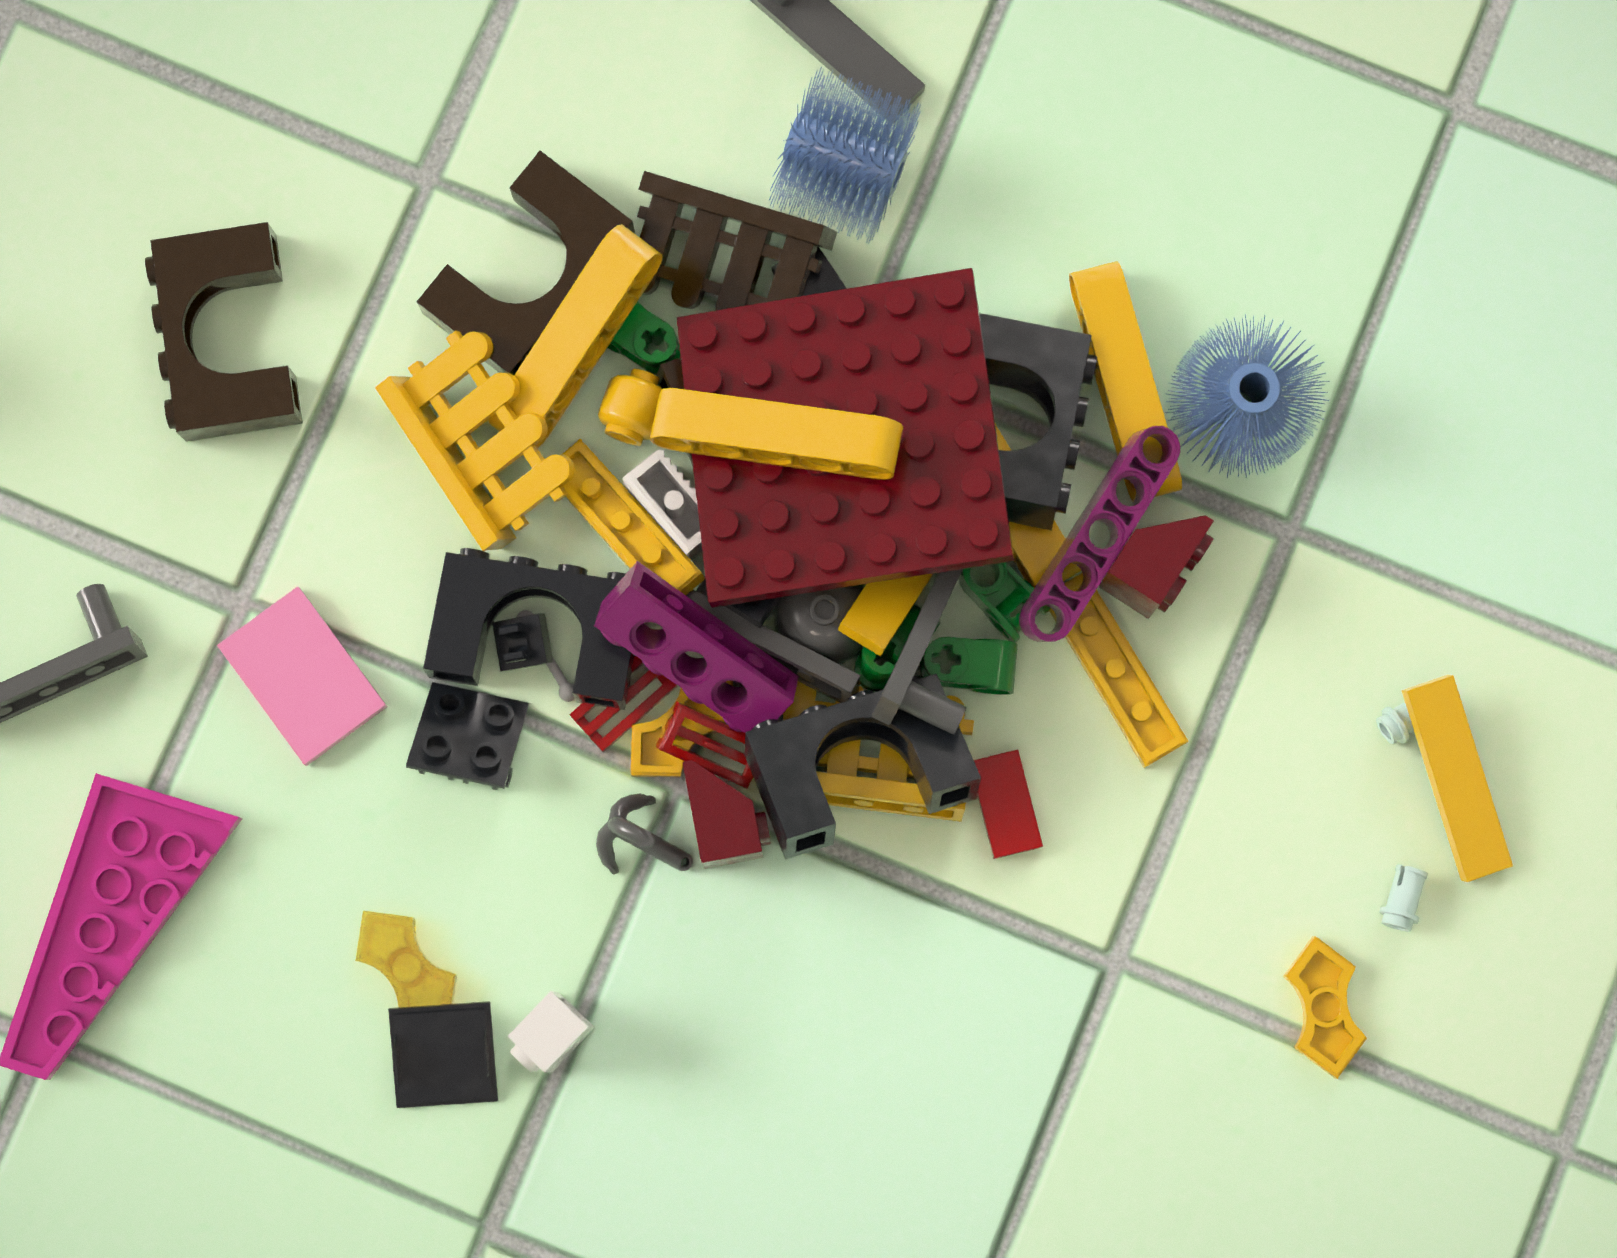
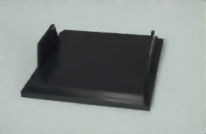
M490 1001L388 1009L396 1108L498 1101Z

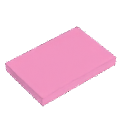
M298 586L217 645L305 766L311 764L388 707Z

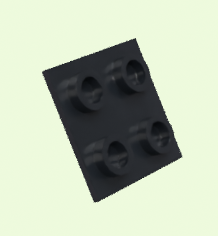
M432 682L407 759L406 768L419 770V774L423 775L429 772L447 776L448 780L454 781L455 778L461 779L465 784L475 782L492 786V790L497 791L499 788H509L513 773L511 765L529 703Z

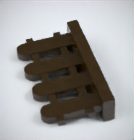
M644 171L638 190L652 195L649 208L640 205L637 214L638 218L645 220L640 238L662 254V262L642 295L654 293L659 286L661 278L674 282L671 290L672 300L676 305L685 309L698 307L703 300L705 292L718 295L716 310L800 297L803 295L810 271L819 274L822 261L814 259L817 247L832 251L838 232L822 224ZM683 206L696 209L693 221L680 218ZM728 219L741 223L738 235L724 231ZM676 230L689 233L678 270L665 266ZM772 233L786 237L783 249L769 245ZM720 243L734 247L723 283L709 280ZM765 257L779 261L767 298L754 294Z

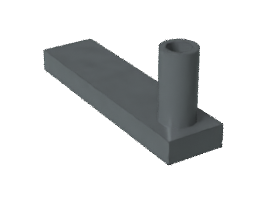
M750 0L831 72L833 70L835 76L839 78L841 74L840 80L842 79V82L847 84L849 88L852 85L851 90L854 91L857 84L855 93L859 85L857 94L859 92L858 96H860L863 89L862 99L869 85L866 96L868 94L869 97L871 93L870 98L873 100L876 91L875 98L876 96L877 99L879 97L878 103L882 96V109L884 101L886 104L890 94L889 100L891 98V101L887 108L888 111L891 105L889 115L894 100L895 104L897 99L898 102L900 100L897 108V115H899L902 105L903 109L905 104L909 108L910 103L912 105L925 91V84L829 0Z
M963 569L939 572L871 717L890 725L897 710L900 709L953 735L955 734L967 707L913 682L912 678Z
M706 578L699 584L696 591L692 590L686 595L799 676L798 681L839 703L847 701L848 698L859 692V674L765 626L759 628L725 606L712 608L708 603Z
M104 584L89 585L76 594L94 641L0 682V723L148 657L142 640L128 626L121 627Z

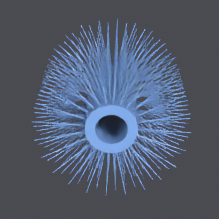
M822 71L818 83L817 77L815 85L813 81L809 93L811 77L804 108L805 90L801 112L798 114L797 104V117L793 125L791 123L792 127L788 138L783 140L786 141L784 152L779 156L780 158L783 155V159L777 170L780 166L781 168L771 186L772 189L779 175L773 189L774 192L776 188L773 199L777 192L776 201L780 190L778 201L781 196L783 198L785 196L784 205L788 195L784 207L785 210L788 199L790 198L792 202L794 198L793 214L799 198L797 208L800 204L802 206L804 204L803 210L805 208L806 212L809 203V208L810 205L811 208L813 206V216L816 208L818 212L822 201L819 212L821 211V214L823 212V222L827 211L829 215L831 208L830 216L832 214L831 220L833 218V221L836 213L838 216L841 209L839 218L841 214L842 217L840 222L842 220V223L844 221L845 224L847 215V222L850 216H852L850 219V234L853 226L855 230L859 218L857 235L861 228L862 234L860 239L864 229L866 233L867 227L871 223L867 235L869 233L870 242L877 225L879 229L883 212L885 217L889 199L891 205L892 196L904 170L905 162L909 155L907 150L913 141L911 138L919 123L918 121L916 124L919 117V108L916 115L913 109L909 121L911 113L909 112L908 114V105L906 110L904 107L902 115L901 112L897 115V99L896 104L894 100L889 115L891 105L887 111L889 103L887 105L885 101L882 109L880 106L878 110L880 101L878 103L879 97L878 99L877 96L875 98L876 91L873 100L870 98L871 93L869 97L868 94L866 96L869 85L867 86L863 101L862 91L857 100L859 85L855 96L853 91L850 92L849 90L848 92L849 86L847 91L845 87L844 93H842L844 82L839 90L840 84L838 86L841 74L835 90V83L831 84L832 80L829 84L830 78L826 85L829 72L824 86L822 81L818 86L823 74Z
M1246 314V341L1242 318L1243 346L1240 322L1239 337L1235 318L1236 337L1233 326L1231 330L1228 323L1229 334L1224 325L1226 338L1222 329L1220 332L1217 327L1219 338L1215 336L1216 341L1212 340L1213 345L1210 340L1206 342L1203 339L1207 347L1203 346L1200 349L1194 343L1195 346L1193 347L1198 353L1187 351L1194 358L1192 360L1187 359L1189 362L1185 363L1186 367H1183L1187 370L1179 367V371L1183 373H1175L1181 379L1173 380L1183 384L1169 383L1182 387L1171 388L1188 390L1171 392L1188 395L1166 394L1184 397L1168 399L1191 400L1181 402L1166 401L1191 403L1170 406L1181 407L1168 409H1179L1173 412H1165L1179 414L1191 411L1177 415H1183V417L1171 419H1188L1183 421L1186 423L1173 427L1179 429L1187 426L1178 434V437L1197 428L1184 441L1182 446L1215 424L1186 454L1220 423L1222 424L1194 460L1222 430L1203 464L1217 450L1211 467L1213 468L1216 463L1218 464L1219 460L1221 461L1223 457L1222 468L1223 462L1225 465L1226 459L1227 462L1229 459L1227 478L1230 460L1231 475L1234 454L1235 467L1237 449L1236 469L1238 465V477L1240 463L1242 474V463L1244 461L1246 478V455L1247 469L1250 475L1249 451L1252 473V458L1257 473L1255 454L1261 472L1260 464L1264 471L1263 460L1268 470L1266 457L1271 468V463L1273 466L1275 465L1269 453L1273 455L1278 464L1283 459L1280 452L1287 453V448L1290 451L1292 449L1295 453L1296 451L1298 452L1295 447L1298 445L1301 448V446L1297 443V440L1300 442L1303 440L1298 433L1307 437L1303 431L1308 432L1306 429L1310 428L1303 424L1314 425L1305 421L1308 419L1302 417L1313 420L1311 422H1314L1316 420L1312 418L1318 417L1314 415L1317 413L1307 410L1322 411L1312 408L1322 407L1301 403L1325 405V403L1307 400L1329 401L1308 397H1324L1321 395H1297L1328 393L1305 390L1322 389L1308 388L1326 385H1314L1315 383L1330 381L1316 382L1318 380L1301 383L1321 378L1316 377L1303 380L1322 374L1308 377L1302 376L1310 373L1307 372L1312 370L1309 368L1319 365L1316 364L1306 368V365L1310 364L1318 355L1295 366L1313 346L1277 370L1307 339L1273 370L1271 369L1298 334L1269 366L1289 330L1275 344L1282 325L1280 324L1279 328H1276L1275 333L1273 332L1272 336L1270 335L1269 337L1273 319L1267 335L1266 328L1265 331L1263 330L1265 315L1261 337L1262 318L1257 340L1258 322L1255 344L1254 315L1253 330L1251 331L1250 319V331L1248 334ZM1219 343H1220V345L1222 346V348L1224 349L1227 358H1226L1225 355L1222 353L1221 348H1220V346H1219ZM1209 347L1215 352V354L1217 355L1218 358H1216V357L1212 354V352H1211V350L1209 349ZM1216 347L1220 351L1222 357L1218 354ZM1204 350L1207 351L1213 357L1215 362L1207 356ZM1201 354L1208 358L1212 365L1206 362ZM1197 358L1204 361L1208 367L1204 366ZM1194 363H1196V364H1198V365L1204 367V369H1205L1206 371L1200 369V368H1199L1198 366H1196ZM1192 367L1202 371L1205 375L1198 373ZM1191 373L1197 374V375L1201 376L1203 379H1200V378H1198V377L1192 375ZM1190 383L1199 384V385L1204 386V387H1206V388L1198 387V386L1192 385V384H1190ZM1241 393L1246 394L1251 402L1245 400ZM1296 406H1303V407H1308V408H1311V409L1301 408V407H1296ZM1288 407L1296 408V409H1299V410H1301V411L1292 410V409H1290V408H1288ZM1290 416H1293L1301 421L1294 420ZM1286 419H1289V420L1295 422V423L1298 424L1301 428H1299V427H1297V426L1291 424V423H1290L1289 421H1287ZM1285 423L1291 425L1296 430L1289 428ZM1284 427L1289 429L1296 437L1289 434ZM1280 430L1285 432L1292 440V442L1289 439H1287ZM1277 432L1283 436L1288 444L1279 438ZM1253 436H1254L1255 441H1256V448H1255ZM1269 436L1274 440L1277 449L1271 442ZM1274 436L1279 439V441L1281 442L1283 448H1282V447L1280 446V444L1275 440ZM1265 437H1266V438L1268 439V441L1270 442L1273 451H1272L1271 448L1268 446ZM1240 446H1241V455H1240V462H1239V453H1240Z

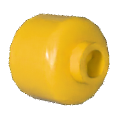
M634 368L631 370L630 375H616L609 380L598 411L600 422L606 426L604 431L606 435L634 446H641L643 440H650L660 390H662L658 386L659 377L650 372Z

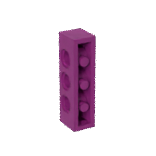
M637 561L602 601L594 627L599 629L610 643L626 648L640 658L651 672L657 675H664L681 687L692 701L698 704H705L722 716L726 724L733 730L745 733L763 721L778 719L794 702L799 676ZM645 623H656L663 629H652ZM685 652H696L702 655L703 658H693ZM726 681H737L743 686H732Z

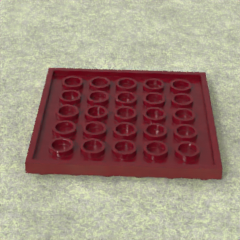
M972 268L676 317L685 390L876 415L893 419L903 425L894 476L891 479L884 480L692 453L708 603L712 608L1014 561L975 277Z

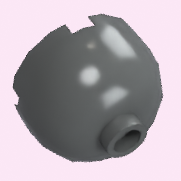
M856 585L781 597L775 607L777 633L839 665L845 663V661L852 659L859 653L863 646L838 631V628L864 587Z

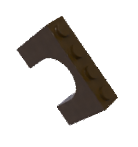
M541 150L509 189L514 202L557 234L565 245V268L557 284L547 294L536 300L517 304L507 303L492 298L447 264L416 301L422 314L449 335L454 331H460L463 336L469 332L487 334L492 340L493 352L485 362L499 373L515 375L604 237L614 227L621 224L635 234L633 221Z
M263 222L150 240L152 256L145 257V267L150 286H156L158 304H152L151 311L156 333H163L165 351L158 352V364L162 380L169 381L171 399L164 401L168 427L176 429V433L188 442L303 424L297 378L288 365L241 373H221L205 367L198 361L192 343L195 320L201 309L212 298L229 290L283 282L277 236L270 224Z

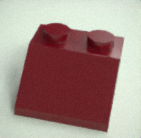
M695 761L682 762L701 864L704 869L764 858L761 846L771 845L765 811L755 813L751 799Z

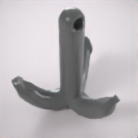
M639 793L620 798L612 805L608 821L598 831L596 839L598 856L602 864L613 875L619 873L613 849V841L616 837L679 871H687L692 867L693 859L689 853L626 819L630 812L655 804L656 798L654 796ZM686 858V864L681 866L682 859Z

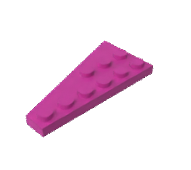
M95 774L0 1055V1066L43 1080H51L243 818L101 774Z

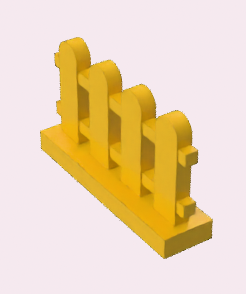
M454 331L446 337L450 347L425 366L422 361H416L408 367L412 377L389 376L377 385L375 389L482 551L503 549L517 538L510 528L511 525L515 531L522 530L530 524L524 515L550 496L554 502H557L568 495L563 486L573 478L575 466L573 461L563 454L550 455L544 458L536 445L547 434L548 427L545 419L541 415L526 413L517 418L509 406L520 393V383L517 377L511 373H496L490 377L483 367L482 363L493 352L491 338L482 332H469L463 336L460 331ZM470 374L478 387L454 406H451L444 393ZM430 404L433 406V408L435 409V411H436L437 414L439 415L438 418L436 417V415H435L434 412L432 411L431 407L429 406ZM494 415H497L505 428L478 447L470 434ZM457 444L459 445V447L461 448V450H462L463 453L465 454V456H466L465 459H464V457L462 456V454L460 453V451L458 450V448L456 447ZM524 455L532 469L506 488L498 474ZM483 485H485V486L487 487V489L489 490V492H490L491 495L493 496V499L490 498V496L488 495V493H487L486 490L484 489Z
M798 681L794 702L783 713V720L799 716L805 709L822 704L829 707L839 702L815 701L816 690ZM859 686V692L864 691L861 686ZM952 695L946 696L947 698L964 705V703L958 697ZM964 713L959 727L963 735L972 736L974 720L964 719ZM861 740L845 742L831 749L817 765L827 767V773L818 771L816 773L830 806L962 822L966 803L935 813H928L917 784L907 783V777L914 778L908 764L899 753L885 744L880 743L879 758L859 756ZM857 771L876 773L877 777L876 779L858 777Z

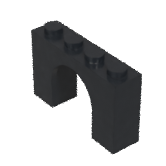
M980 313L989 384L1015 389L1029 395L1043 408L1050 423L1048 432L1036 443L1018 450H999L1008 519L1012 523L1052 531L1055 513L1066 514L1072 484L1063 483L1062 479L1064 469L1075 470L1080 441L1071 439L1073 426L1083 427L1089 398L1079 395L1082 383L1092 385L1097 356L1088 354L1092 335Z
M461 548L459 554L446 552L423 670L429 678L478 686L487 637L492 622L504 609L515 602L528 598H546L567 607L581 624L582 643L572 692L577 703H588L595 706L618 708L620 710L626 709L635 655L623 646H616L610 643L602 635L601 631L594 627L602 601L625 576V573L608 572L607 578L587 575V569L576 565L559 564L558 569L553 570L538 567V561L527 557L510 556L509 561L504 562L489 559V553L478 549Z
M937 673L923 678L917 675L913 676V682L946 697ZM864 690L852 695L845 702L829 707L822 704L805 709L799 716L783 721L777 719L766 720L754 726L752 730L745 732L744 755L785 860L834 845L836 822L819 782L816 768L825 754L845 742L853 740L876 741L889 746L899 753L913 774L929 814L976 800L981 776L960 727L958 726L953 735L900 709L897 710L891 724L887 725L871 717L883 690L878 692Z

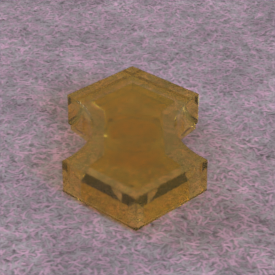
M363 910L355 961L373 966L389 980L395 991L398 1007L453 1004L458 974L438 968L424 955L416 938L415 918Z

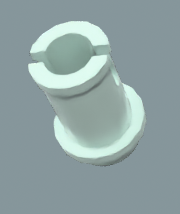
M1405 702L1393 709L1388 706L1382 710V716L1376 719L1379 731L1390 744H1394L1397 741L1404 744L1409 740V734L1414 732Z
M1398 864L1395 868L1396 873L1386 907H1380L1379 913L1383 915L1381 924L1396 930L1411 932L1413 924H1418L1420 919L1415 914L1428 873L1411 866Z

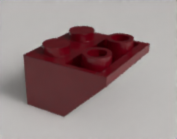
M1204 515L1136 529L1100 583L1099 588L1147 619L1151 617L1157 608L1165 613L1187 582L1186 579L1180 576L1183 568L1185 567L1192 572L1213 542L1214 538L1208 535L1207 531L1214 520Z

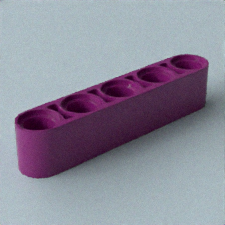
M1152 426L1134 433L1127 440L1021 609L1019 625L1022 632L1029 639L1036 642H1056L1063 639L1071 631L1181 453L1180 442L1177 435L1171 429L1164 426ZM1147 437L1155 438L1161 444L1162 456L1157 464L1148 461L1144 456L1143 444ZM1121 479L1129 480L1136 489L1135 500L1130 506L1122 504L1117 498L1116 487ZM1095 521L1104 523L1109 530V541L1102 549L1096 547L1089 538L1090 527ZM1069 563L1076 564L1083 573V582L1076 591L1068 589L1062 580L1063 570ZM1044 605L1049 606L1056 614L1055 628L1047 634L1041 632L1035 623L1036 613Z

